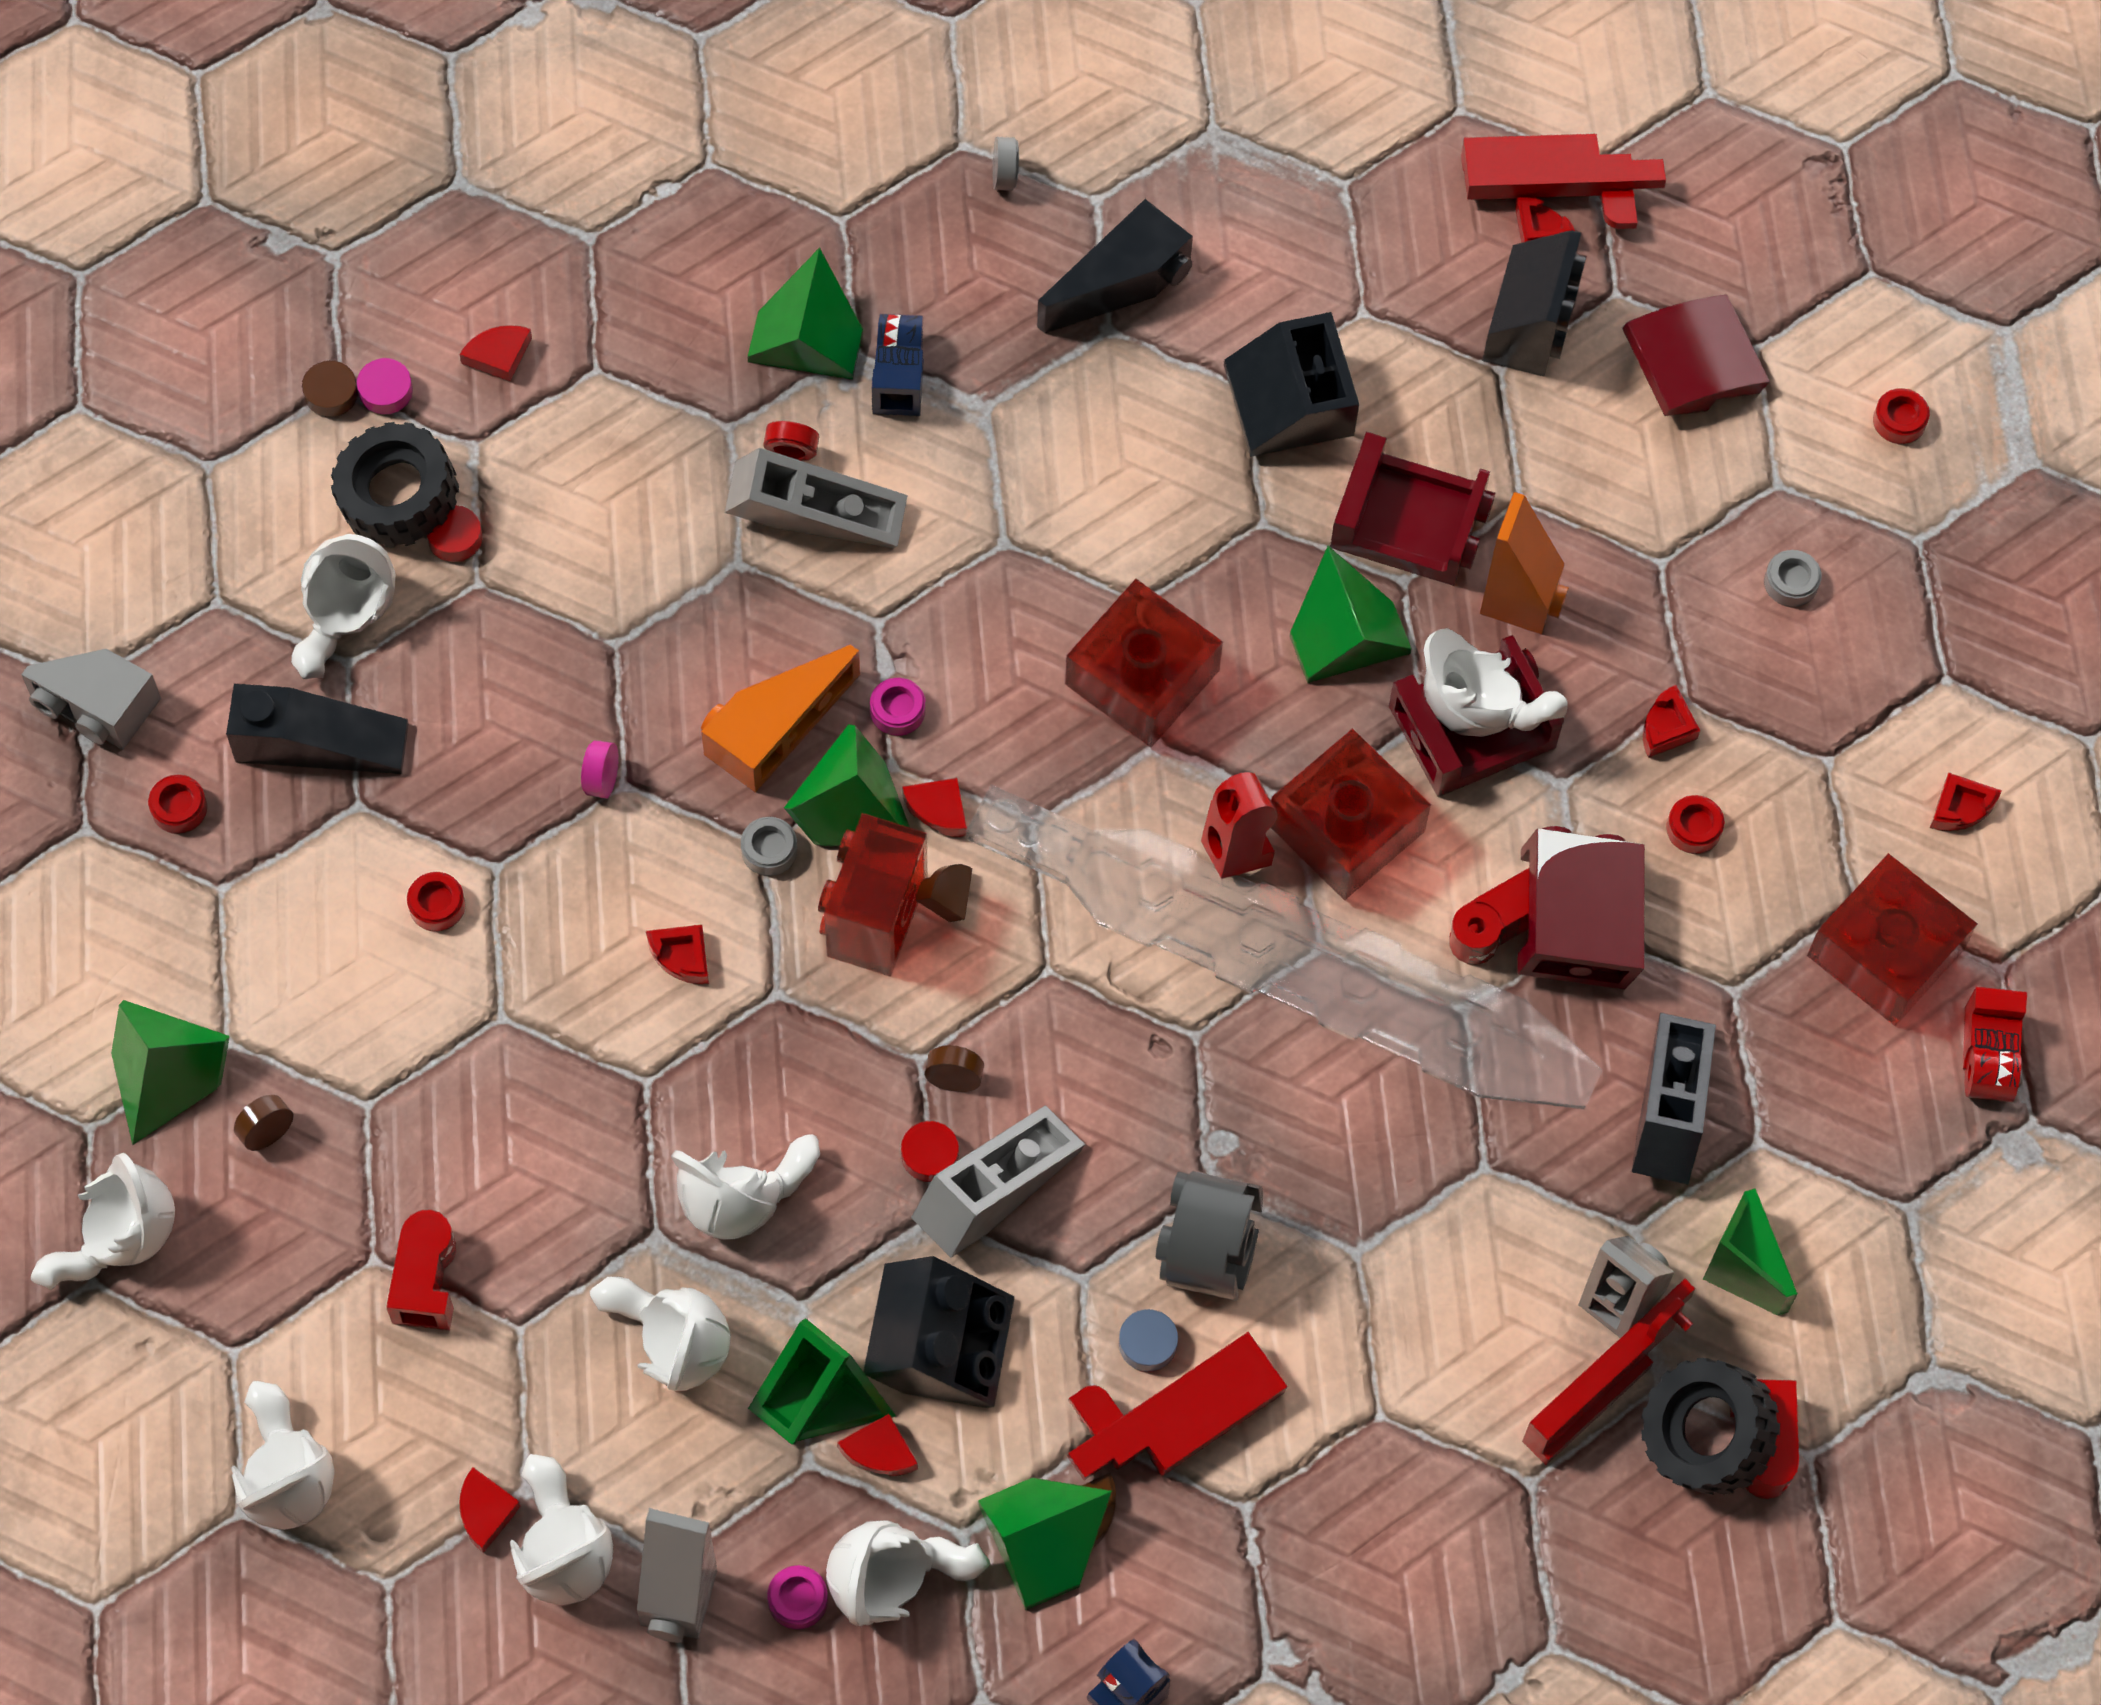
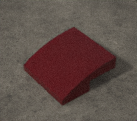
M1727 294L1691 300L1659 309L1628 321L1622 328L1664 416L1708 411L1717 399L1760 394L1770 382Z

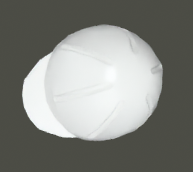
M347 534L326 540L312 552L304 564L301 577L303 606L314 622L312 625L314 629L307 638L295 646L291 661L303 679L323 678L325 673L324 664L333 655L337 640L341 638V635L361 632L369 624L377 621L392 603L395 591V570L387 551L370 538Z
M1449 628L1437 630L1427 638L1424 646L1426 663L1424 695L1438 721L1450 731L1463 736L1484 737L1499 733L1508 727L1510 729L1517 728L1522 731H1530L1542 722L1565 716L1568 702L1557 691L1544 692L1528 704L1522 701L1520 683L1504 670L1509 667L1511 658L1502 660V654L1499 652L1479 651L1461 635Z
M809 1134L799 1137L789 1145L786 1155L775 1171L768 1173L766 1170L760 1171L745 1166L723 1168L727 1158L725 1151H722L719 1158L717 1152H712L709 1157L698 1162L687 1154L675 1150L671 1158L679 1168L677 1173V1195L684 1214L697 1229L715 1238L738 1239L750 1235L772 1217L777 1208L776 1204L781 1199L789 1197L797 1190L801 1182L812 1171L820 1156L819 1140L815 1135Z
M125 1153L116 1155L107 1172L86 1185L85 1193L78 1194L81 1200L91 1199L83 1216L82 1234L85 1244L81 1247V1250L77 1252H53L43 1256L37 1261L31 1273V1281L52 1290L61 1281L89 1280L98 1275L102 1268H107V1265H136L150 1259L165 1244L172 1231L175 1206L168 1187L152 1171L134 1164Z
M607 1277L590 1290V1297L599 1311L619 1313L630 1319L642 1322L643 1348L652 1364L639 1363L637 1366L643 1370L644 1374L667 1385L669 1390L683 1391L702 1385L714 1376L725 1362L730 1347V1330L725 1316L709 1296L693 1288L683 1287L680 1290L665 1289L657 1295H653L637 1286L630 1279L622 1277Z
M253 1381L249 1386L244 1403L255 1414L258 1428L265 1444L257 1449L248 1459L243 1475L236 1466L233 1465L231 1467L233 1472L232 1478L238 1497L237 1504L249 1519L262 1526L280 1530L296 1528L318 1516L329 1500L335 1472L332 1456L323 1445H320L312 1438L308 1431L304 1429L301 1431L293 1430L290 1417V1402L277 1384Z
M530 1454L526 1459L521 1476L530 1484L536 1506L542 1518L525 1534L521 1549L514 1540L510 1541L511 1552L517 1571L516 1579L530 1595L540 1601L555 1605H567L583 1601L600 1589L609 1574L613 1559L611 1531L603 1521L593 1515L588 1506H570L566 1474L554 1458Z
M871 1521L846 1533L835 1544L827 1562L826 1579L836 1606L849 1619L851 1624L863 1626L871 1625L874 1622L879 1623L899 1620L900 1617H909V1612L899 1607L915 1597L922 1585L925 1572L931 1568L941 1571L954 1580L969 1581L982 1574L990 1565V1560L983 1553L978 1543L963 1547L942 1537L921 1540L912 1531L902 1528L897 1523L891 1521Z

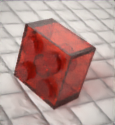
M1135 579L1066 655L1065 685L1152 748L1220 671L1223 641L1138 579Z
M1352 728L1271 797V802L1277 811V819L1271 829L1345 901L1425 832L1431 804Z
M862 813L855 832L847 829L842 838L837 855V862L842 863V867L837 880L828 879L822 890L818 912L824 914L819 933L826 936L827 957L891 977L918 906V902L915 901L918 888L924 878H928L927 833Z
M1888 853L1818 929L1807 956L1892 1025L1896 1026L1964 951L1978 923Z

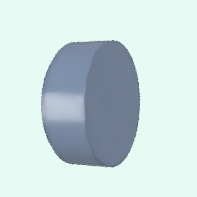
M1152 1309L1140 1310L1131 1314L1122 1324L1119 1334V1350L1123 1359L1131 1367L1146 1372L1156 1371L1168 1365L1176 1353L1178 1343L1177 1329L1173 1321L1164 1313Z

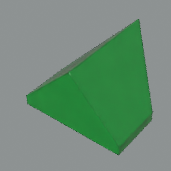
M820 247L758 311L747 358L750 363L853 380L863 337V328Z
M1327 546L1290 631V639L1307 683L1411 654L1412 650L1394 602L1331 547Z
M848 724L791 797L784 809L816 845L917 847L885 761L855 725Z
M126 1000L119 1004L111 1055L132 1145L219 1088L222 1084L229 1035Z
M1756 1188L1744 1191L1705 1272L1703 1280L1778 1316L1789 1312L1798 1293Z
M806 1318L799 1322L748 1407L751 1412L791 1445L801 1440L873 1423L887 1414L891 1418L897 1417L853 1357Z
M1032 1477L978 1500L979 1508L1025 1610L1080 1587L1112 1491Z

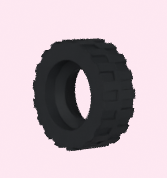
M395 422L384 423V426L368 428L364 434L359 437L355 436L350 440L348 447L344 451L341 450L336 458L338 462L336 467L332 468L331 473L333 480L331 490L336 504L356 535L370 538L376 543L384 544L385 547L395 548L396 545L402 544L409 546L416 544L415 541L421 538L426 539L427 535L433 532L432 529L439 524L442 526L448 519V513L450 510H454L457 503L455 499L456 493H459V483L455 477L457 474L443 445L438 438H433L430 431L425 428L419 429L412 423L395 424ZM407 463L419 471L421 476L419 490L408 500L386 507L377 504L370 497V482L381 470L394 464Z
M1697 1358L1695 1362L1686 1360L1677 1364L1678 1367L1673 1371L1668 1370L1660 1377L1661 1381L1656 1387H1652L1648 1395L1650 1398L1647 1407H1643L1641 1418L1644 1419V1428L1641 1429L1642 1441H1645L1647 1451L1645 1452L1649 1461L1656 1464L1658 1467L1656 1470L1663 1477L1672 1479V1483L1701 1493L1714 1495V1492L1726 1495L1734 1493L1733 1490L1737 1488L1744 1489L1753 1483L1752 1480L1757 1475L1761 1476L1768 1468L1766 1464L1771 1456L1774 1457L1777 1449L1775 1443L1777 1435H1780V1423H1777L1776 1413L1779 1411L1776 1402L1772 1401L1769 1396L1771 1391L1765 1383L1756 1380V1375L1720 1360ZM1712 1397L1720 1398L1731 1407L1735 1416L1736 1428L1733 1439L1718 1454L1711 1456L1700 1455L1691 1448L1685 1434L1687 1416L1691 1409L1701 1400Z

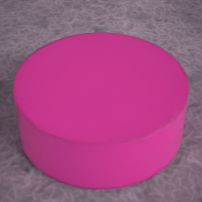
M390 358L373 360L361 369L357 377L360 400L368 410L374 413L392 414L398 412L409 403L412 397L413 387L410 373L397 360Z
M890 678L881 682L873 690L870 698V715L873 723L882 732L893 736L907 735L915 731L922 724L925 717V697L920 687L905 678Z
M594 740L588 745L581 771V785L587 796L608 798L611 795L618 772V748L615 743Z
M796 1565L784 1568L773 1577L768 1587L767 1599L769 1610L774 1619L784 1627L790 1629L811 1627L823 1617L827 1609L828 1594L826 1584L823 1578L809 1567Z

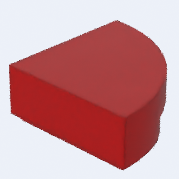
M1517 197L1515 210L1521 243L1570 230L1575 231L1566 216L1562 217L1556 211L1544 206V201L1531 197Z
M507 325L483 331L472 338L459 354L461 364L511 381L532 340L531 329Z
M1677 685L1662 692L1647 714L1643 727V744L1648 758L1696 740L1699 737L1700 729Z
M1948 773L1930 828L1942 831H1958L1978 824L1993 810L2002 790Z
M957 778L902 787L905 805L910 814L915 818L917 817L927 826L938 830V833L951 837L967 836L966 821Z
M702 924L646 931L650 952L657 964L665 972L687 983L709 984Z
M889 1414L837 1442V1447L841 1454L858 1468L861 1467L874 1473L888 1474V1476H901L918 1470L916 1459Z
M471 1468L461 1488L459 1500L460 1515L468 1537L484 1553L521 1508V1505L516 1498L477 1469Z

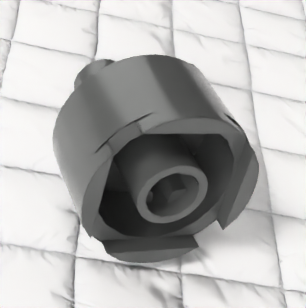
M1192 1171L1190 1174L1178 1172L1173 1183L1170 1205L1176 1207L1173 1226L1163 1225L1157 1242L1156 1260L1162 1261L1160 1280L1166 1281L1168 1286L1237 1301L1239 1299L1238 1289H1244L1250 1272L1259 1229L1254 1228V1220L1249 1219L1250 1211L1262 1212L1263 1188L1259 1185Z

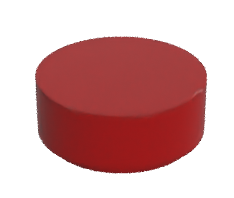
M1905 388L1892 389L1884 393L1877 403L1873 414L1874 427L1882 438L1891 443H1912L1919 439L1926 429L1930 417L1929 406L1925 399L1913 390Z
M775 421L766 426L763 447L768 451L793 459L807 461L816 456L820 435L815 429L801 423Z
M455 505L454 510H450L447 515L448 519L442 526L439 524L432 529V533L427 535L428 545L432 553L448 562H460L472 557L479 550L482 543L481 525L476 514L466 507Z
M167 776L157 782L149 794L148 806L153 820L166 832L175 834L189 832L199 826L206 816L207 800L203 789L196 780L189 776Z
M1699 795L1683 797L1671 808L1666 823L1667 835L1674 846L1686 853H1705L1714 848L1719 842L1725 824L1724 815L1720 807L1707 797Z
M430 872L418 877L411 884L407 893V905L413 921L418 926L428 931H443L453 927L462 918L465 911V898L461 885L454 877L443 872Z
M920 1122L912 1126L902 1139L901 1159L903 1166L912 1177L920 1181L931 1182L936 1174L958 1161V1140L954 1132L940 1122Z

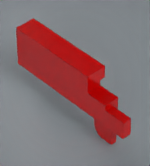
M1597 134L1466 137L1463 140L1461 160L1465 175L1467 200L1517 197L1601 196L1603 217L1609 226L1616 229H1637L1638 222L1633 189L1665 188L1666 175L1663 159L1632 160L1631 154L1600 155Z
M1683 1279L1529 1422L1522 1442L1545 1465L1552 1461L1652 1367L1653 1361L1647 1356L1648 1353L1673 1331L1676 1323L1685 1332L1693 1326V1323L1682 1313L1685 1303L1692 1297L1696 1289L1689 1281Z
M1248 1331L1125 1415L1122 1414L1108 1392L1100 1386L1090 1385L1075 1393L1068 1401L1079 1415L1080 1421L1086 1425L1093 1437L1069 1452L1067 1457L1082 1479L1086 1480L1111 1462L1118 1470L1147 1451L1161 1476H1164L1283 1395L1288 1386Z

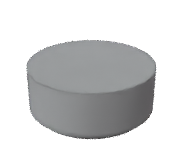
M996 137L993 152L994 190L1013 191L1017 186L1018 140L1014 137Z
M1799 550L1782 551L1769 562L1764 577L1765 589L1769 596L1781 605L1788 607L1805 605L1817 593L1821 582V569L1816 560L1805 552Z
M763 817L751 822L745 828L741 837V853L745 864L753 872L764 876H774L788 870L797 856V838L792 827L784 820L776 817Z

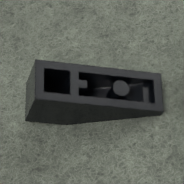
M1144 199L1038 300L1037 328L1043 333H1048L1155 298L1169 284L1172 286L1179 284L1192 267L1193 236L1148 200Z
M234 684L226 735L236 763L402 774L409 723L408 719L290 687Z
M1660 1013L1636 1135L1631 1172L1651 1176L1658 1180L1689 1184L1704 1128L1716 1029L1715 1024Z

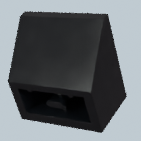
M1570 230L1512 246L1489 328L1482 361L1545 376L1549 358L1560 359L1587 257L1577 254L1581 237L1580 232Z
M1332 312L1279 322L1224 359L1225 372L1250 457L1355 435L1359 401Z
M935 1256L885 1263L863 1372L867 1377L903 1394L983 1408L994 1407L1015 1296Z

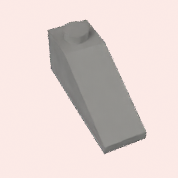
M758 448L735 461L725 513L776 529L895 548L899 542L908 495Z
M1045 1105L936 1174L911 1218L951 1258L994 1229L1079 1154L1085 1144Z
M1629 1236L1609 1239L1598 1252L1578 1305L1621 1338L1651 1310L1666 1292L1674 1271L1668 1267V1261L1663 1254L1647 1243L1639 1245Z
M649 1508L645 1524L637 1604L640 1625L648 1627L647 1633L651 1636L669 1642H682L683 1636L699 1639L717 1575L709 1522Z

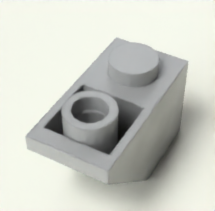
M108 649L29 665L21 674L30 694L29 701L37 710L53 719H56L60 714L74 722L76 729L92 742L101 745L106 740L122 750L161 699L151 673Z

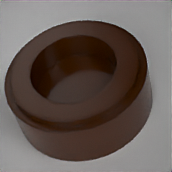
M319 362L313 365L303 377L302 391L305 402L318 415L325 417L342 415L349 411L357 400L358 388L355 375L347 365L341 362Z
M953 1045L939 1046L929 1052L924 1075L931 1084L941 1089L954 1092H970L976 1090L981 1085L984 1062L978 1054L967 1048Z
M266 1095L254 1100L240 1112L236 1118L233 1130L248 1150L257 1151L270 1146L280 1139L290 1128L294 1115L280 1096Z

